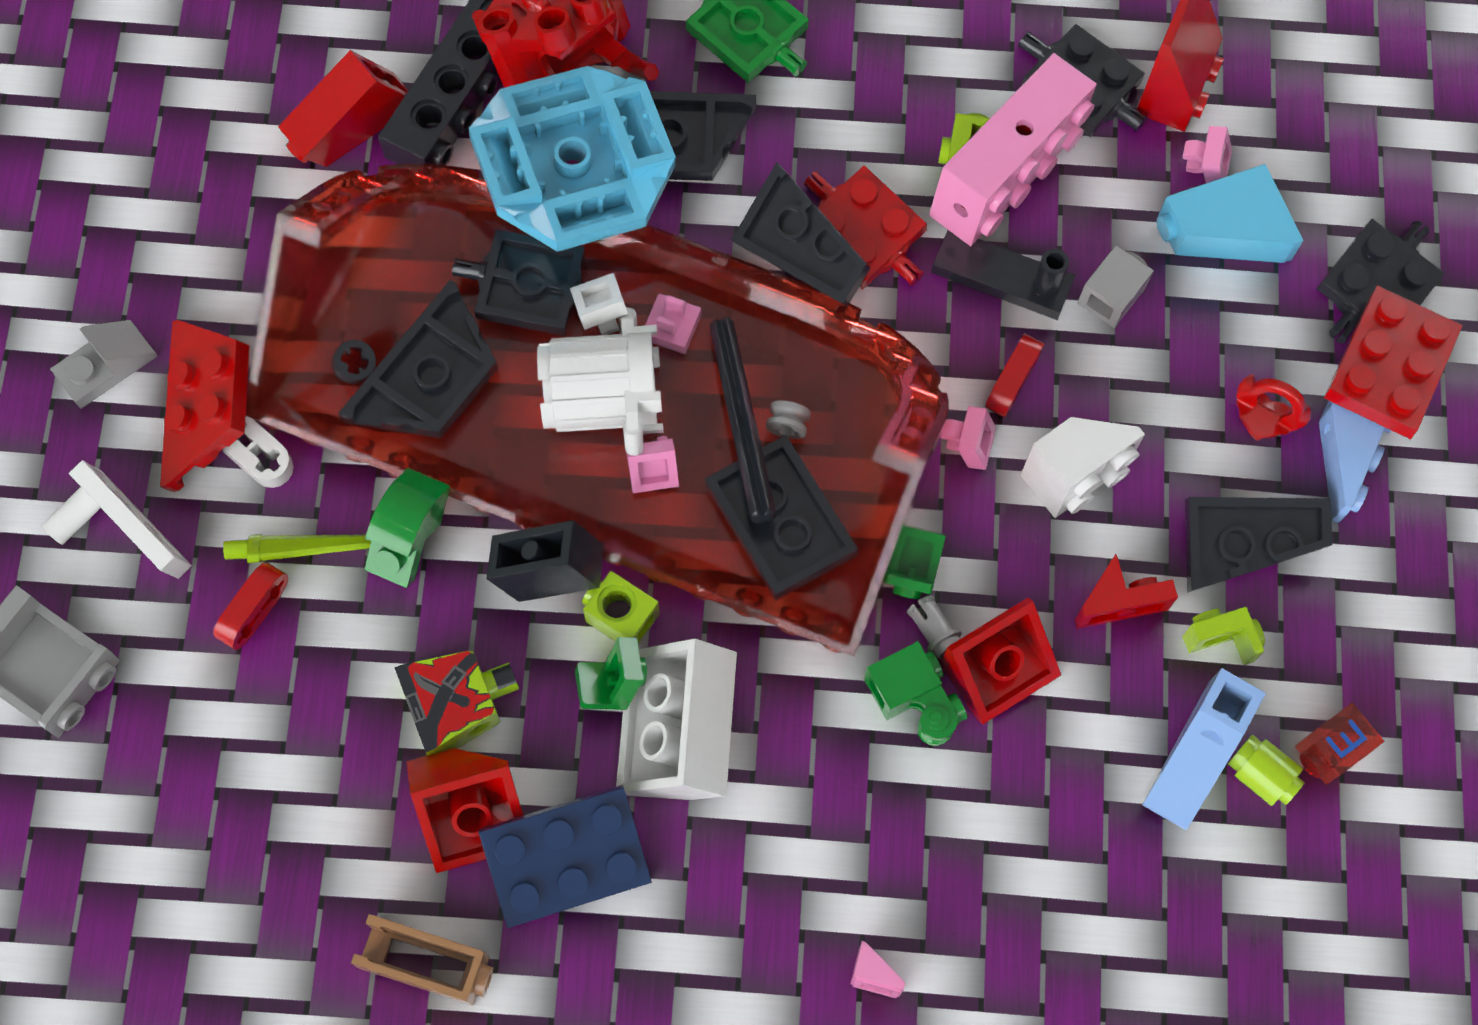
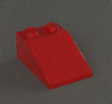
M1210 0L1179 1L1137 107V110L1148 116V119L1185 132L1191 116L1200 119L1210 95L1202 91L1206 81L1215 82L1224 58L1216 55L1223 37Z

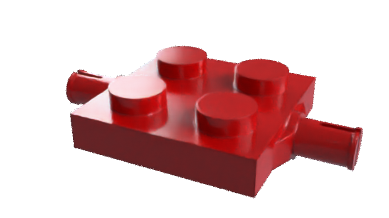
M865 165L845 183L835 188L818 171L811 173L812 178L810 176L807 177L804 186L821 200L818 206L819 210L870 267L860 285L862 290L878 275L886 273L891 269H894L910 286L916 284V280L919 281L924 271L920 270L906 255L910 246L927 231V223Z

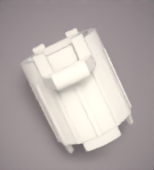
M626 307L628 314L618 318L620 334L551 338L550 343L539 344L537 347L538 380H542L544 403H540L544 429L556 428V432L623 428L625 450L629 455L636 456L644 450L643 434L664 433L663 423L657 424V412H662L661 392L655 389L654 368L660 367L659 347L652 346V335H657V325L637 326L636 311Z

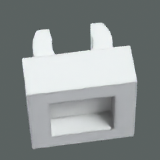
M614 273L570 288L584 330L597 325L602 335H608L620 330L616 318L627 315L628 312Z

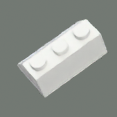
M699 639L639 649L640 657H644L647 663V678L644 686L639 687L627 710H623L616 787L623 785L626 796L682 800L726 796L737 652Z

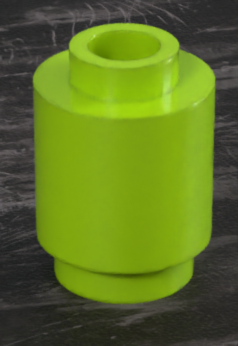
M1253 734L1228 762V765L1237 771L1234 776L1270 806H1273L1278 799L1287 805L1305 783L1298 778V775L1303 770L1301 766L1266 738L1261 741Z

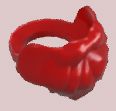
M1250 374L1238 386L1236 405L1239 411V418L1248 433L1257 441H1260L1262 438L1287 435L1292 431L1305 427L1311 420V408L1305 403V398L1296 388L1286 382L1271 378L1260 379L1256 382L1255 374ZM1271 392L1283 396L1291 403L1292 407L1270 400L1265 393Z

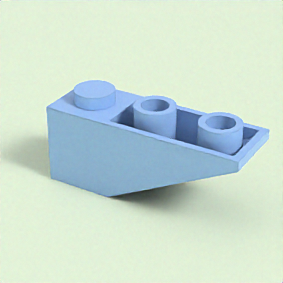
M1328 400L1319 420L1328 495L1331 498L1332 521L1339 523L1350 510L1357 513L1362 506L1369 487L1362 483L1367 471L1373 473L1383 456L1385 447L1378 445L1383 431L1390 433L1391 430Z
M1221 668L1208 682L1142 805L1187 830L1245 734L1266 693Z

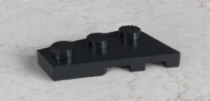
M1188 497L1185 499L1187 593L1332 546L1331 498Z

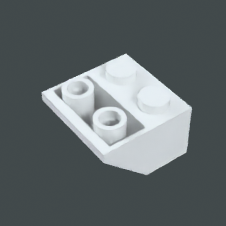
M1070 417L1033 443L1020 476L1054 518H1057L1066 510H1069L1071 514H1075L1094 498L1091 492L1104 483L1108 488H1111L1128 475L1130 469L1127 466L1139 456L1137 448L1145 433L1137 426Z

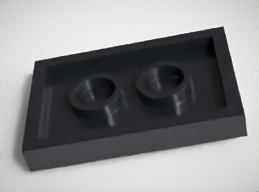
M786 435L762 447L776 516L773 520L762 523H754L751 520L738 461L704 478L705 487L775 601L858 556L856 544Z

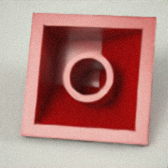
M453 748L406 761L410 795L436 874L486 860L479 836V829L524 815L508 760Z

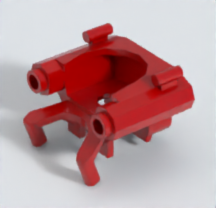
M493 0L486 11L476 10L472 14L480 37L488 48L504 88L585 66L591 67L600 62H606L611 67L618 66L628 73L649 81L655 80L659 75L656 64L641 59L619 43L625 39L631 27L622 0Z

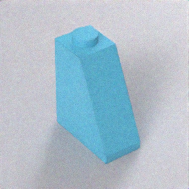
M1266 164L1167 196L1157 217V228L1161 238L1165 242L1169 241L1175 255L1285 263L1293 259L1304 241Z

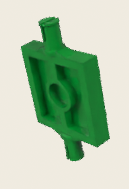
M704 0L701 7L685 21L686 31L747 83L766 66L777 61L795 77L799 75V71L802 73L807 65V61L791 50L790 46L808 29L809 19L786 0Z

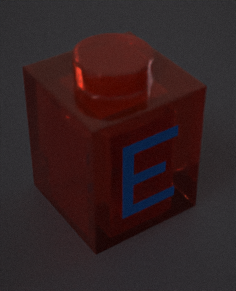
M1352 702L1295 745V748L1300 752L1299 759L1306 771L1317 779L1321 778L1327 785L1385 741Z

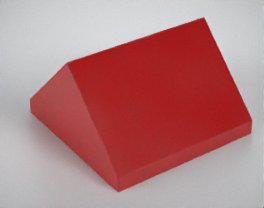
M1029 597L948 646L940 663L973 715L982 725L1062 675L1035 604Z

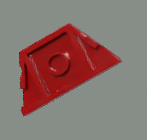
M180 320L172 321L160 488L172 492L180 491L185 486L182 477L194 466L206 468L217 458L223 448L232 445L245 433L250 345Z

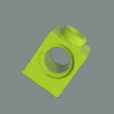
M612 571L608 573L603 582L600 581L599 588L587 590L582 600V603L585 605L583 612L586 623L615 642L618 637L637 638L639 645L660 615L659 602ZM615 601L626 602L631 607L630 611L621 618H613L605 613L607 606Z

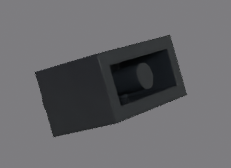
M574 520L493 535L486 579L518 602L597 589L600 586L604 544Z

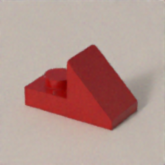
M1115 554L1074 620L1076 629L1168 611L1178 598L1173 579L1157 582L1156 577H1146L1131 582L1128 585L1129 588L1126 589L1117 554Z

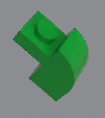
M409 468L398 476L384 493L369 524L365 539L371 541L364 570L408 588L416 578L425 540L441 525L450 485Z

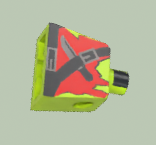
M473 651L454 653L394 667L427 755L453 748L458 749L498 725L501 721L493 699L519 690L509 662L481 672Z

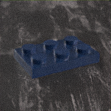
M623 785L479 829V836L507 928L652 883Z

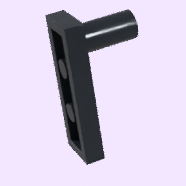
M947 230L931 273L1057 321L1075 278L1074 274L1067 272L1069 258L1060 249L1047 250L1040 262L978 239L972 246H969L949 230Z

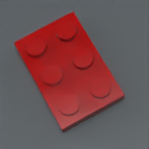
M1377 285L1365 306L1325 393L1324 399L1411 440L1420 427L1463 325Z

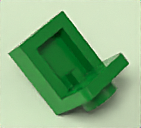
M902 523L899 524L889 568L884 581L886 584L894 585V594L912 599H920L922 593H932L946 534Z
M618 637L605 663L579 662L577 664L575 675L580 707L583 709L627 710L639 687L644 686L647 678V663L644 657H640L637 638Z

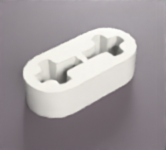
M246 414L245 435L251 444L245 447L239 440H236L232 445L222 450L260 485L269 488L279 487L292 476L294 468L292 458L279 441ZM262 452L270 460L276 459L280 467L274 472L269 468L264 470L257 456Z

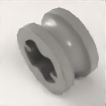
M781 400L772 402L769 412L773 417L767 419L766 429L781 437L786 435L789 439L806 437L807 427L804 423L810 420L811 411L795 402Z

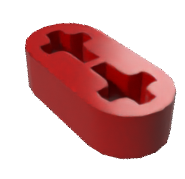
M1025 333L1023 334L986 401L985 408L1004 418L1008 415L1035 367L1045 343Z
M268 562L261 563L252 572L219 617L214 627V637L234 650L243 647L283 594L288 583V575Z

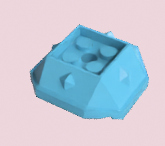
M589 66L500 89L489 102L481 117H477L469 127L470 140L497 215L557 252L646 227L675 168L676 156L646 81L632 77L625 79L609 71ZM569 160H576L580 163L571 165L565 162Z

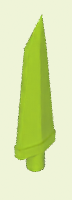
M254 534L249 535L246 540L224 541L223 552L225 560L247 559L248 563H257L265 560L370 548L371 541L365 539L366 535Z

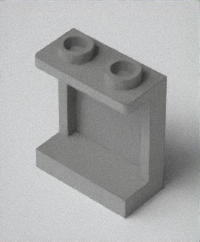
M16 585L0 605V698L51 734L60 738L64 731L73 729L80 722L85 713L84 706L95 692L102 691L109 685L115 676V667L121 660L109 649L96 643Z

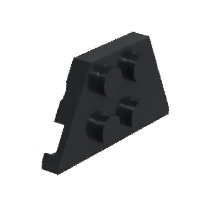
M650 91L676 156L675 168L669 179L713 181L756 110V95Z
M451 280L448 281L338 412L342 421L352 425L442 438L498 369L497 362L488 344L484 341L472 314H470L456 283Z

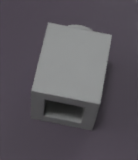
M1116 245L1084 285L1077 304L1115 329L1144 292L1154 270L1149 268L1139 255L1129 251L1126 252Z

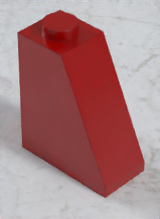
M349 50L278 128L289 140L286 147L298 160L303 163L312 161L327 167L382 130L409 90L392 71Z

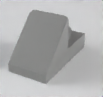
M131 320L83 326L80 328V331L89 343L50 368V370L78 407L82 409L158 356Z

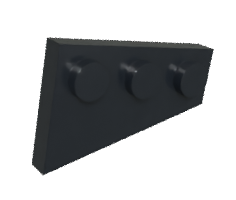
M776 162L731 241L848 307L870 267L784 168Z

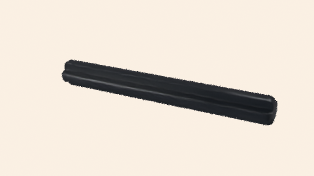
M728 317L721 320L715 319L710 323L711 337L750 518L754 523L768 522L776 516L775 505L734 321Z

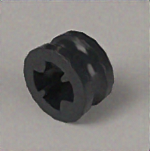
M360 340L343 342L332 357L334 374L347 384L363 382L373 372L376 364L373 349L367 343ZM351 350L360 352L359 360L366 362L365 370L359 367L356 371L357 374L347 372L348 364L341 361L343 353L348 357Z

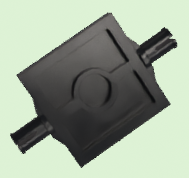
M1075 24L1059 41L1049 46L1031 34L1030 31L1020 40L1018 47L1038 60L1037 64L1024 76L1022 85L1053 53L1097 83L1090 101L1094 104V109L1080 126L1089 137L1103 123L1113 120L1115 117L1126 123L1135 132L1147 120L1148 116L1127 103L1130 94L1141 84L1145 73L1079 25Z
M1371 219L1363 227L1316 288L1332 300L1343 314L1329 331L1332 339L1345 327L1335 341L1339 343L1347 341L1356 328L1365 306L1377 285L1418 305L1423 303L1444 275L1442 270L1416 250L1430 232L1426 225L1414 237L1423 223L1420 221L1412 222L1402 238L1392 234L1374 219Z
M496 229L491 250L484 257L483 261L476 262L456 257L452 268V276L478 280L480 292L474 311L476 319L566 336L571 312L576 307L570 288L583 284L581 271L586 255L585 247L576 246L557 252L532 236Z

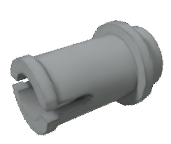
M929 595L918 600V603L921 605L920 608L913 604L907 610V613L912 617L928 641L927 650L936 654L939 659H942L946 648L958 641L962 633L959 628H952L936 604L934 597Z

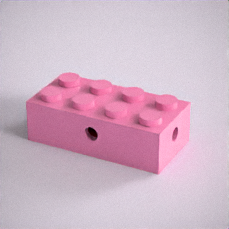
M1053 53L943 167L929 216L969 246H972L982 235L990 237L1003 221L1004 215L1002 213L1010 205L1013 208H1017L1031 190L1030 184L1036 177L1041 180L1046 178L1058 161L1056 156L1063 149L1067 152L1071 151L1079 142L1084 133L1080 126L1094 109V104L1090 101L1097 83Z

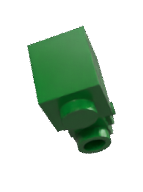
M918 641L866 668L864 681L886 721L910 708L922 713L917 724V733L924 743L930 746L945 744L950 740L957 725L967 719L965 708L955 693L947 696L941 686L942 682L939 678L943 677V671L937 658L931 651L925 653Z

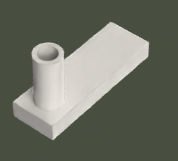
M83 460L68 473L81 487L41 525L55 541L63 545L102 508L160 571L179 579L192 566L103 471Z

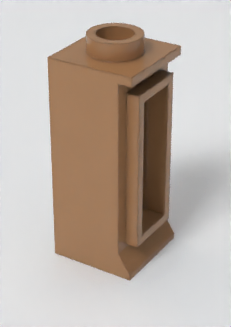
M371 914L368 915L365 924L372 928L362 956L354 953L351 961L352 965L361 970L372 972L471 1006L474 1004L476 995L485 996L492 978L493 967L487 965L490 957L484 951ZM393 940L467 963L459 987L385 963Z

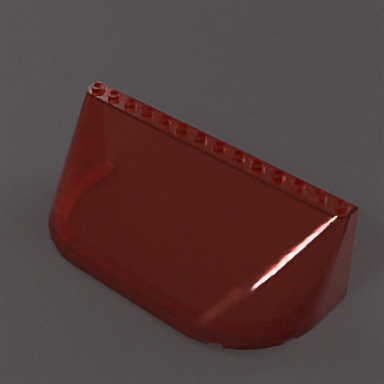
M433 164L378 166L377 174L364 176V173L359 170H353L327 180L277 213L247 391L246 416L260 421L268 428L280 429L301 437L308 444L323 446L341 453L351 461L366 463L384 470L394 478L400 476L407 468L450 485L449 497L470 504L482 513H492L515 522L522 529L574 520L604 544L603 559L608 563L626 566L644 573L653 581L669 583L689 591L696 598L712 600L734 609L736 613L742 616L754 617L775 625L787 634L800 635L818 642L832 652L845 653L855 657L949 411L948 395L939 389L940 375L921 351L904 336L884 322L879 323L875 327L860 318L862 309L851 303L846 307L805 283L648 224L640 229L579 245L585 247L586 254L581 271L582 283L614 273L625 306L636 311L637 326H645L659 293L684 300L686 303L700 307L702 310L701 319L686 354L652 343L653 347H659L660 367L654 368L655 389L661 392L662 412H657V424L663 423L664 433L643 434V442L657 441V437L661 436L673 439L679 487L633 493L623 428L556 432V428H543L540 403H544L542 380H538L537 347L539 344L550 343L551 338L602 335L598 325L584 330L576 307L571 312L566 336L476 319L474 311L480 292L478 280L452 276V268L456 257L476 262L483 261L484 257L491 250L496 229L530 236L497 215L485 179L479 178V170ZM451 280L456 283L470 314H472L484 341L488 344L497 362L498 369L442 438L352 425L342 421L338 412L365 380L357 384H347L334 374L332 357L337 348L343 342L349 340H360L367 343L375 354L376 368L448 281ZM725 317L731 318L734 321L761 446L764 447L781 438V436L775 435L766 429L767 419L773 417L769 412L772 402L780 400L795 402L811 411L810 420L804 423L807 427L806 437L789 440L858 548V556L776 601L705 487L704 478L738 461L710 331V323L713 320H721ZM616 331L608 335L620 334V331ZM351 350L348 357L344 353L342 354L341 361L348 364L347 372L357 374L356 371L359 367L365 370L366 362L359 360L360 352Z

